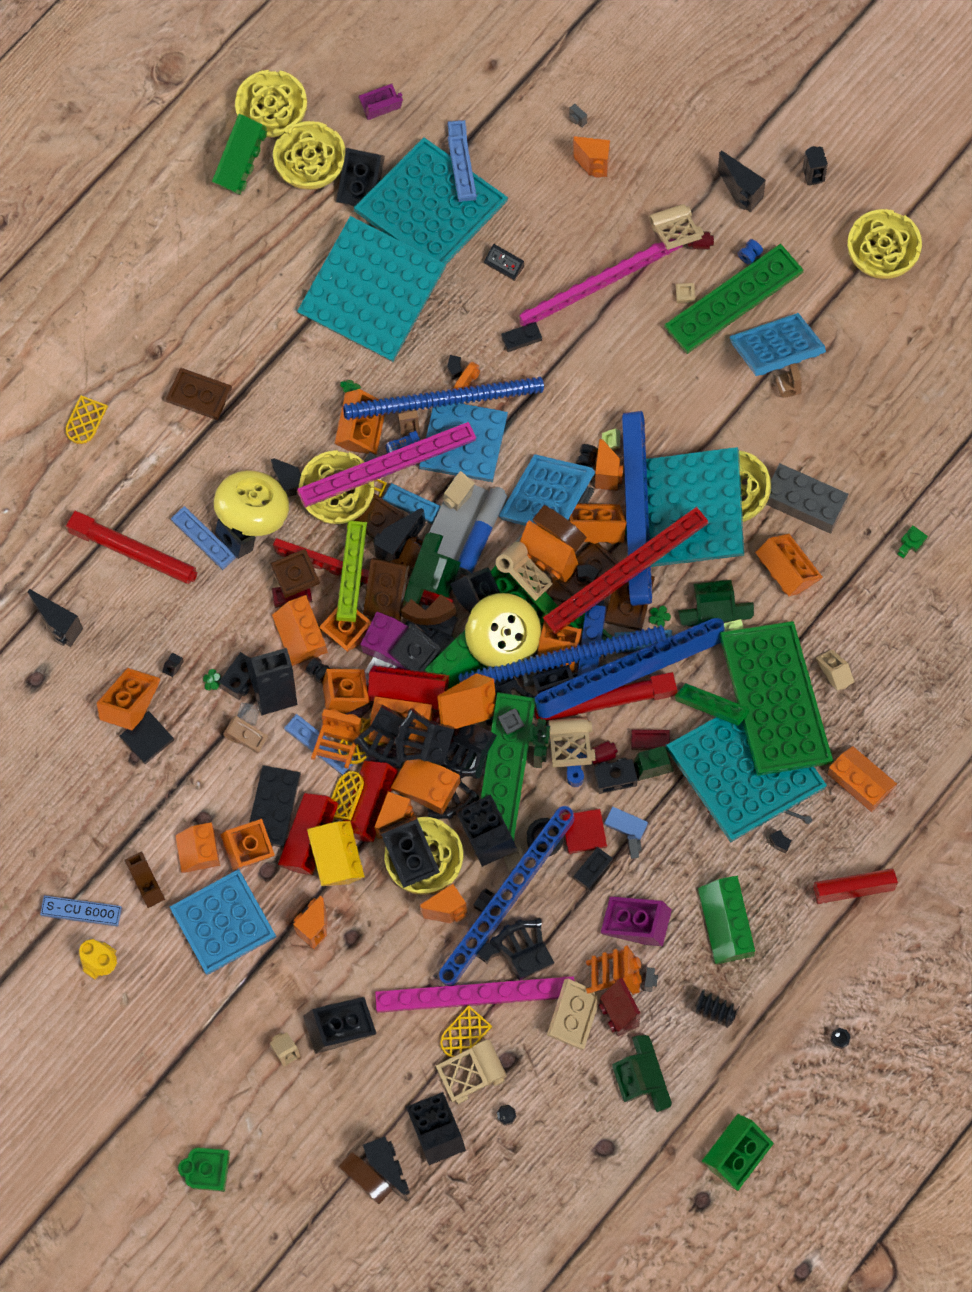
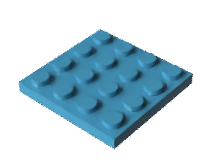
M799 313L730 336L732 345L755 376L765 375L767 372L782 369L785 366L800 363L802 360L826 353L824 344Z
M453 403L452 406L447 404L445 407L443 405L441 407L436 406L432 409L426 438L469 422L476 436V441L420 462L419 469L457 476L461 471L468 478L493 482L508 412L460 403L458 405Z
M534 454L499 517L502 520L526 526L529 520L535 523L532 519L542 506L546 505L568 520L595 471L590 467Z
M239 869L170 906L174 917L206 975L276 938L273 929Z

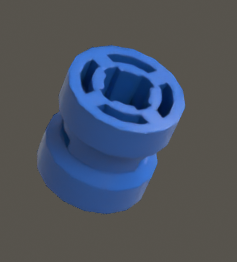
M750 239L746 243V247L739 250L738 256L744 263L750 265L755 261L756 256L761 255L763 248L757 241Z

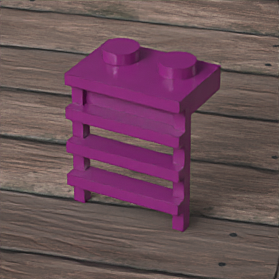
M393 84L359 95L367 121L400 109L403 95L401 92L398 95L396 94Z

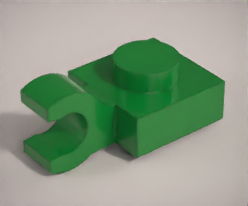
M912 525L902 537L901 542L903 545L898 550L897 555L904 559L910 550L917 552L928 536Z

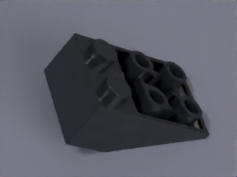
M287 648L245 660L261 716L298 705L293 668Z
M491 794L455 811L482 867L517 851L514 840Z
M443 1092L406 1106L428 1165L467 1151Z
M385 1136L363 1144L370 1167L405 1202L408 1201L407 1195L410 1194L406 1180H401L400 1178L403 1172L399 1160L394 1161L393 1157L396 1156L392 1141L387 1142Z

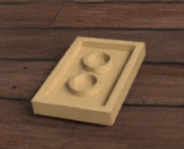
M565 979L547 1036L579 1050H584L602 993L596 991L588 994L586 988L589 987L573 980Z

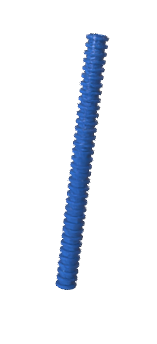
M533 377L531 380L526 378V380H515V382L511 380L509 383L504 381L503 384L498 382V384L492 383V385L487 384L486 386L482 384L481 387L476 385L475 387H464V389L458 388V390L454 388L452 391L447 389L446 392L441 390V392H430V394L425 392L424 395L419 393L418 395L413 394V396H401V398L397 396L395 399L390 397L389 400L388 398H384V400L379 399L378 401L373 400L372 402L368 400L367 403L361 401L360 404L359 402L355 404L350 403V405L344 404L343 413L346 420L350 418L353 420L355 417L360 419L361 416L366 418L368 415L369 417L373 415L378 416V414L384 415V413L389 415L390 412L395 414V412L401 413V411H413V409L417 411L419 408L424 410L425 407L426 409H430V407L435 408L436 406L441 407V405L445 407L447 404L452 406L453 403L458 405V403L464 404V402L469 403L470 401L474 403L476 400L481 402V400L498 399V397L502 399L504 396L509 398L510 395L511 397H515V395L520 396L521 394L526 395V393L531 395L532 392L534 394H537V392L543 393L544 382L541 377H537V379Z
M659 625L657 628L653 626V629L649 627L647 628L648 630L642 629L641 632L637 630L636 633L630 632L628 635L624 633V636L618 635L616 638L612 636V639L608 637L604 641L600 639V642L596 640L594 641L595 643L589 642L587 645L583 643V646L577 645L575 648L571 646V649L565 648L563 651L559 649V652L555 650L553 653L547 652L546 655L542 653V656L536 655L534 658L530 656V659L524 658L522 661L519 659L518 662L514 661L506 666L501 665V667L495 666L493 668L489 666V669L483 668L481 671L477 669V672L473 670L471 673L465 672L464 675L460 673L459 680L461 683L477 673L494 678V683L496 680L500 682L501 679L507 680L509 677L513 679V676L517 678L519 675L524 676L525 673L528 675L530 672L536 673L537 670L541 672L542 669L548 670L550 667L554 669V666L558 668L562 664L566 666V663L570 665L572 664L571 662L577 663L579 660L583 662V659L589 660L591 657L595 659V656L601 657L603 654L607 656V653L611 655L613 652L619 653L620 650L624 652V649L630 650L632 647L636 649V646L642 647L644 644L648 646V643L652 645L654 642L660 643L661 640L665 642L666 635L662 625Z

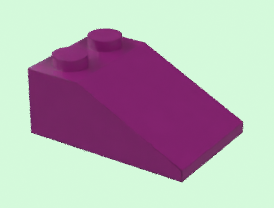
M376 612L361 643L363 653L407 670L389 654V651L407 630L408 626L392 617Z
M610 896L601 934L643 945L663 947L672 909L659 900Z

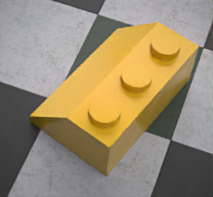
M350 821L334 822L307 830L321 886L348 885L365 878Z

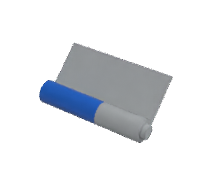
M474 485L472 496L458 511L448 508L443 501L429 533L443 536L438 554L461 562L458 571L463 575L473 573L505 503L507 495L505 490L500 487L491 488L488 491Z

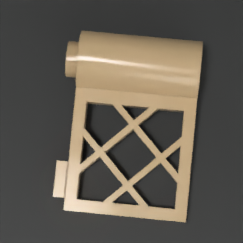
M685 204L649 215L653 231L657 232L667 250L702 239V235H704L700 226L696 227L691 219V209L689 206L686 207ZM688 222L687 226H680L681 224ZM675 231H682V233L676 234ZM670 238L677 239L675 241L668 242Z
M514 542L497 557L496 566L501 572H509L536 601L553 583L527 556V547L521 542Z
M587 717L549 720L553 767L591 765L592 761H595L594 749L590 750L589 732H592V721H588ZM578 739H585L581 746L575 743ZM554 741H564L565 744L560 747ZM569 746L576 749L573 753L566 751ZM582 752L587 755V758H578L576 756ZM560 754L567 757L565 760H556Z
M490 1040L482 1041L471 1049L436 1065L452 1102L457 1101L458 1104L468 1100V1095L488 1085L493 1084L494 1087L501 1085L505 1082L504 1078L507 1077ZM468 1055H471L473 1060L471 1069L460 1066L462 1059ZM448 1065L455 1066L453 1078L445 1076L442 1068ZM459 1068L469 1071L466 1083L456 1080ZM472 1073L480 1075L483 1083L477 1086L469 1084ZM454 1082L465 1085L462 1093L454 1096L452 1092Z

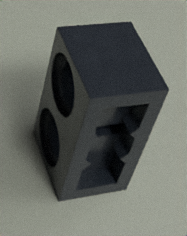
M242 652L239 653L219 681L220 689L238 700L248 694L252 683L249 672L242 671L243 668L247 667L245 660L250 659V657ZM234 682L241 683L237 688L231 687Z

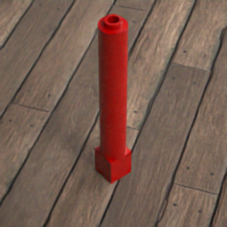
M76 510L66 525L68 532L88 542L91 540L183 583L190 584L197 578L198 572H196V567L97 523L95 519Z
M670 672L651 676L649 680L623 685L549 718L539 717L536 708H534L536 719L555 720L653 698L655 701L674 697L677 694V686L674 674Z

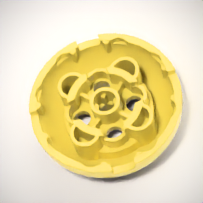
M269 70L257 72L248 77L240 85L236 93L235 110L237 116L242 114L266 126V137L282 136L285 130L297 123H301L306 113L307 97L304 87L298 79L284 71L269 72ZM259 104L263 106L260 110L257 107Z
M306 121L287 128L284 134L277 139L273 149V160L277 172L288 184L296 188L312 190L330 184L339 176L343 168L346 151L344 142L336 131L327 127L324 123ZM315 149H319V150H321V152H320V153H316V150H315Z
M879 209L870 211L855 221L848 235L847 244L850 258L860 271L874 278L892 279L905 274L915 265L920 256L922 239L917 226L910 218L895 213L894 210ZM870 240L875 241L876 244L871 246Z
M338 450L319 454L303 469L299 488L362 464L364 461L353 453L338 452ZM374 481L352 489L354 490L353 494L341 493L308 506L306 510L316 519L329 524H344L353 521L361 516L369 507L374 495ZM336 499L339 502L337 505H331V501Z
M739 451L741 497L747 496V499L742 501L743 522H746L759 514L768 502L771 493V479L766 466L756 456L748 452ZM743 479H747V485L742 484Z
M248 470L236 472L220 483L214 496V509L220 521L231 530L234 528L241 531L243 535L263 536L277 531L283 525L289 512V500L281 484L273 477L262 472Z
M509 593L492 594L479 601L471 610L465 627L466 642L472 655L487 667H501V665L506 666L508 663L512 664L514 661L518 662L519 659L521 661L524 658L530 659V656L534 655L539 646L541 636L540 620L534 608L523 598ZM509 615H513V623L508 622L507 618ZM492 623L497 624L495 631L491 630ZM505 629H508L507 635L504 634ZM516 633L521 634L520 641L515 639ZM501 640L505 643L502 649L498 647V642Z
M418 817L429 847L432 844L437 846V850L432 852L435 862L440 866V873L403 888L387 847H385L384 854L385 864L389 875L399 887L414 894L429 895L444 890L457 878L463 864V847L457 833L443 821L431 817Z

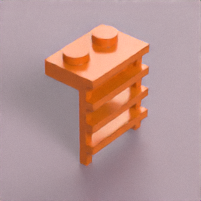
M324 709L322 713L323 725L311 759L315 760L317 755L345 762L344 767L348 769L356 748L353 740L362 731L361 718L354 714H343L334 709ZM323 736L352 742V746L323 739ZM321 745L337 750L340 749L341 751L349 752V754L346 756L322 750L319 747Z
M628 945L624 946L623 950L618 951L614 949L613 953L607 954L604 952L602 956L596 957L594 955L591 956L590 960L586 961L587 966L592 965V987L586 988L588 994L609 988L620 978H623L632 995L640 993L642 979L639 974V968H641V961L639 957L633 954ZM610 959H613V981H610L609 978ZM602 962L603 984H599L598 963Z

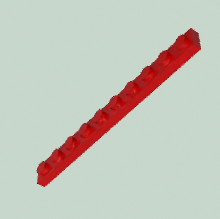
M695 507L544 616V622L556 634L709 524L707 518Z
M278 538L275 539L273 544L275 552L282 557H287L306 549ZM306 549L314 568H323L329 570L333 575H342L343 561ZM362 568L360 581L367 586L369 570ZM424 590L419 604L430 606L440 595Z

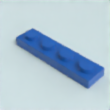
M595 605L585 612L581 646H583V643L587 645L589 642L595 643L594 641L596 640L600 642V639H602L606 613L605 606ZM595 656V659L591 657L589 660L583 659V662L579 660L577 677L599 668L600 657Z

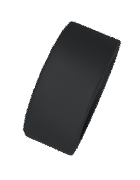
M539 818L528 827L527 845L529 848L534 842L533 836L535 831L540 827H545L550 818ZM552 828L557 835L559 833V830L556 828ZM563 838L552 851L550 856L556 854L561 849L563 844ZM537 847L538 852H545L547 848Z

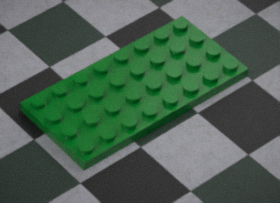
M794 621L720 632V641L737 703L749 709V714L742 722L757 776L832 764L833 758Z

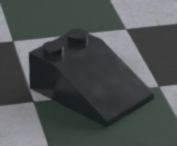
M346 148L336 202L356 206L380 182L385 155Z
M721 150L719 152L718 172L737 205L751 213L764 197L766 180Z
M420 508L384 528L381 533L375 536L373 543L376 558L391 561L400 557L407 540L417 537L425 526L424 509Z
M489 567L469 574L450 584L458 602L470 613L474 606L483 598L500 593ZM511 615L508 616V621L512 619ZM492 623L491 628L497 626V624Z
M29 589L28 594L31 601L51 631L55 641L62 646L66 644L71 647L83 630L78 616Z
M416 815L379 830L403 888L440 873Z
M365 997L314 1008L303 1016L315 1054L333 1050L377 1034Z

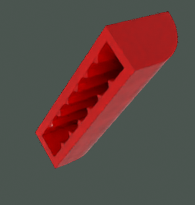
M374 665L369 671L368 699L369 701H374L375 697L430 704L433 709L439 710L438 695L448 690L449 675Z
M364 761L359 773L364 781L363 790L350 822L356 840L374 842L376 837L374 827L387 793L392 791L391 786L397 777L398 770L388 763Z
M304 793L280 857L279 866L296 873L313 875L316 863L307 830L332 823L339 803L326 795Z
M890 868L816 881L813 887L817 904L895 891L898 881L894 869Z

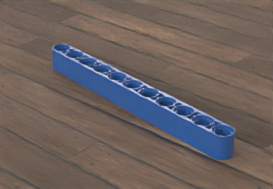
M642 411L627 412L622 415L628 556L650 541L645 421ZM651 565L629 581V594L632 606L652 603Z
M719 618L710 619L666 638L665 642L661 640L660 643L652 644L543 691L535 696L537 714L541 718H549L720 644V632H725L724 622Z
M562 806L557 809L440 969L439 977L444 985L453 986L458 982L477 956V953L488 941L574 822V814L570 807ZM564 812L570 814V818L566 821L560 819V815ZM556 828L559 830V833L556 836H550L548 834L549 830ZM540 844H545L547 850L545 852H538L537 847ZM528 860H534L536 862L533 868H527L525 866ZM516 876H523L524 881L521 884H515L514 878ZM511 892L512 898L510 900L502 899L503 893ZM495 907L501 909L498 916L490 914L491 910ZM483 923L489 925V929L486 932L479 931V926ZM474 939L477 941L475 948L467 947L469 940ZM463 955L466 957L465 962L461 965L456 964V958ZM446 972H453L454 977L451 980H444Z

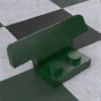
M431 532L426 534L405 591L404 600L406 602L412 599L419 605L424 590L438 595L442 594L444 597L449 598L452 589L450 584L455 581L461 562L438 554L443 539L442 535Z
M722 580L693 584L697 608L678 610L681 624L683 626L699 625L713 618H719L723 622L751 619L754 616V603L735 604L732 581Z
M647 1035L635 1036L632 1040L637 1055L628 1056L612 1064L623 1101L630 1102L643 1095L651 1094L656 1113L667 1110L671 1107L672 1102L651 1039Z

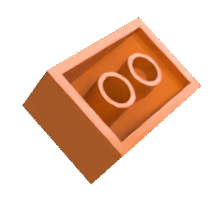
M127 668L97 702L100 720L133 730L143 719L161 681L160 678Z
M476 673L438 695L440 723L456 729L485 721L494 716L496 704L494 678Z
M421 759L407 760L392 784L391 790L443 815L461 782L460 775L443 766L422 761Z

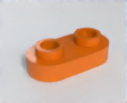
M471 362L457 380L454 388L456 390L458 388L464 389V387L469 388L473 379L476 380L480 374L479 365Z

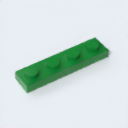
M687 683L675 695L677 702L738 726L749 714L748 707Z

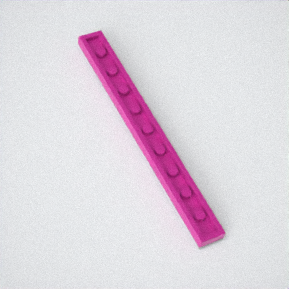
M670 238L668 242H672L677 239ZM663 242L655 243L649 249L637 252L632 258L624 259L616 266L604 269L601 274L591 276L581 284L573 285L568 291L560 292L552 299L540 302L537 307L523 311L520 315V324L525 326L538 322L680 249L683 245L667 250Z
M469 422L300 487L297 489V492L306 508L476 441V436Z
M574 976L375 992L377 1013L558 999L564 980L570 979L574 981Z

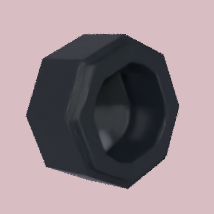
M838 1028L832 1032L830 1041L835 1048L843 1049L849 1045L851 1036L846 1029Z
M510 1105L501 1106L497 1111L498 1122L504 1126L513 1124L517 1118L515 1109Z

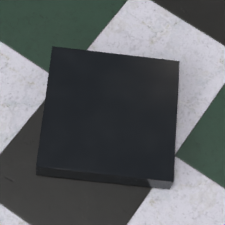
M412 623L389 651V654L407 670L424 672L441 648Z
M149 711L133 730L127 729L120 735V738L145 765L174 741L172 735Z

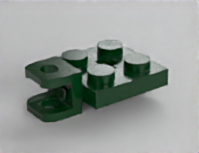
M538 719L537 727L535 724L530 725L529 746L535 747L534 768H542V762L547 760L551 728L546 725L545 719Z

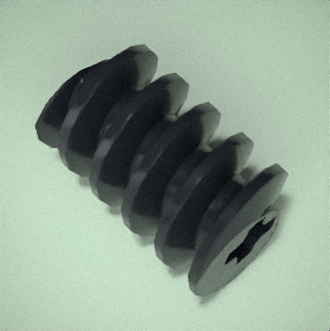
M703 989L695 1005L696 1013L700 1014L703 1011V1017L706 1018L711 1014L710 1020L714 1021L718 1017V1024L721 1025L725 1021L726 1028L731 1026L740 1006L734 1010V1003L727 1006L726 999L719 1003L720 996L713 1000L712 993L710 992L705 996V989Z

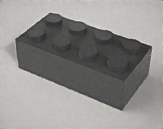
M779 463L771 479V493L766 505L831 534L847 503L849 494Z

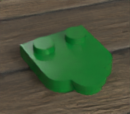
M194 1148L190 1151L188 1158L180 1161L178 1172L185 1178L186 1184L192 1189L225 1192L230 1151Z

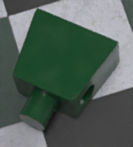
M665 746L639 752L633 761L638 781L674 772Z

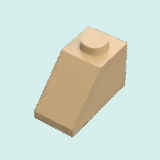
M460 471L443 496L445 505L456 511L472 496L475 485L463 472Z
M834 650L816 657V661L827 680L837 691L845 689L854 683L848 663Z
M287 1032L285 1034L279 1033L272 1038L273 1041L270 1042V1045L283 1067L301 1057L298 1048Z

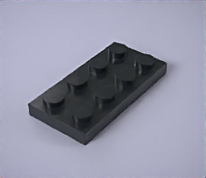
M263 765L249 823L262 819L271 845L284 848L301 772Z

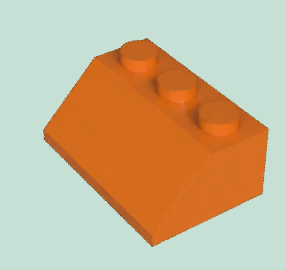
M358 389L345 393L343 406L344 404L350 405V403L355 404L356 402L360 404L361 401L367 403L368 400L372 402L379 399ZM342 406L334 444L347 451L364 454L371 452L376 455L385 413L384 415L378 414V416L373 415L372 417L368 415L366 418L361 416L360 419L355 417L353 420L352 418L346 420Z
M620 504L576 505L568 520L587 537L584 542L594 544L599 542H608L610 544L624 543L626 520Z
M530 520L527 522L520 540L527 547V556L541 571L546 570L555 580L558 581L560 579L566 583L576 571L577 566H579L574 549Z
M790 534L769 538L755 552L760 562L767 567L771 576L777 580L782 591L788 596L800 594L823 578Z
M306 595L288 601L272 614L284 648L288 650L292 666L328 653Z
M375 697L370 726L382 704L404 717H407V712L412 708L429 721H433V707L430 704ZM417 719L413 720V722L417 723L415 727L427 730V726ZM372 731L369 734V741L374 742L379 732ZM411 733L408 739L423 743L425 737ZM383 735L379 743L388 744L390 739Z
M854 746L842 753L829 767L827 773L828 776L870 812L897 786L894 780Z

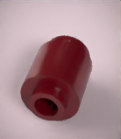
M703 231L702 239L688 243V248H692V250H710V246H714V235H710V231Z
M607 740L593 746L595 761L592 762L596 765L616 758L615 754L618 753L615 743H610Z

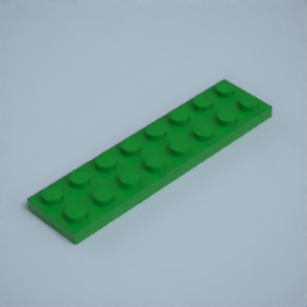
M779 244L667 322L664 328L685 353L688 354L803 274L804 270L782 244Z
M497 693L491 730L497 736L488 751L481 799L491 794L514 840L535 698ZM516 708L524 727L507 735L498 717Z

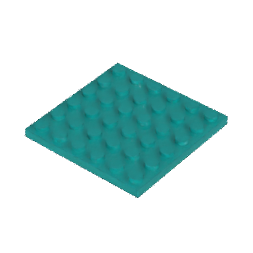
M423 137L354 207V212L383 233L447 265L508 201V197L472 172L477 200L458 202L451 156Z
M350 216L297 312L394 362L444 272L446 264Z
M738 447L646 459L650 540L695 507L702 512L709 523L654 562L651 567L744 556L740 456Z
M716 717L672 741L665 747L730 843L827 787V784L815 767L757 776L743 722L738 726Z

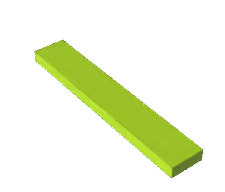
M348 522L337 621L356 622L367 522Z

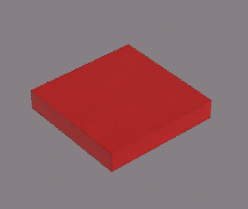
M596 809L573 813L574 822L565 834L568 854L595 850L597 847L600 849L607 848L601 810ZM570 814L562 815L563 821L570 818Z

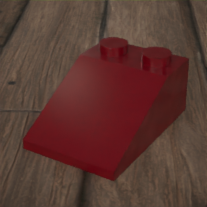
M620 978L600 997L601 1004H598L601 1013L607 1015L610 1020L607 1024L611 1032H616L618 1037L639 1027L641 1015L623 978Z

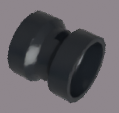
M582 444L579 450L580 456L577 457L576 464L594 468V459L598 455V448L593 445Z
M315 657L307 665L305 672L313 675L317 682L322 683L326 669L332 668L324 665L320 658Z

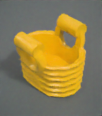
M94 939L84 941L79 948L83 972L94 980L99 976L110 974L117 965L115 955L117 950L105 942H98Z

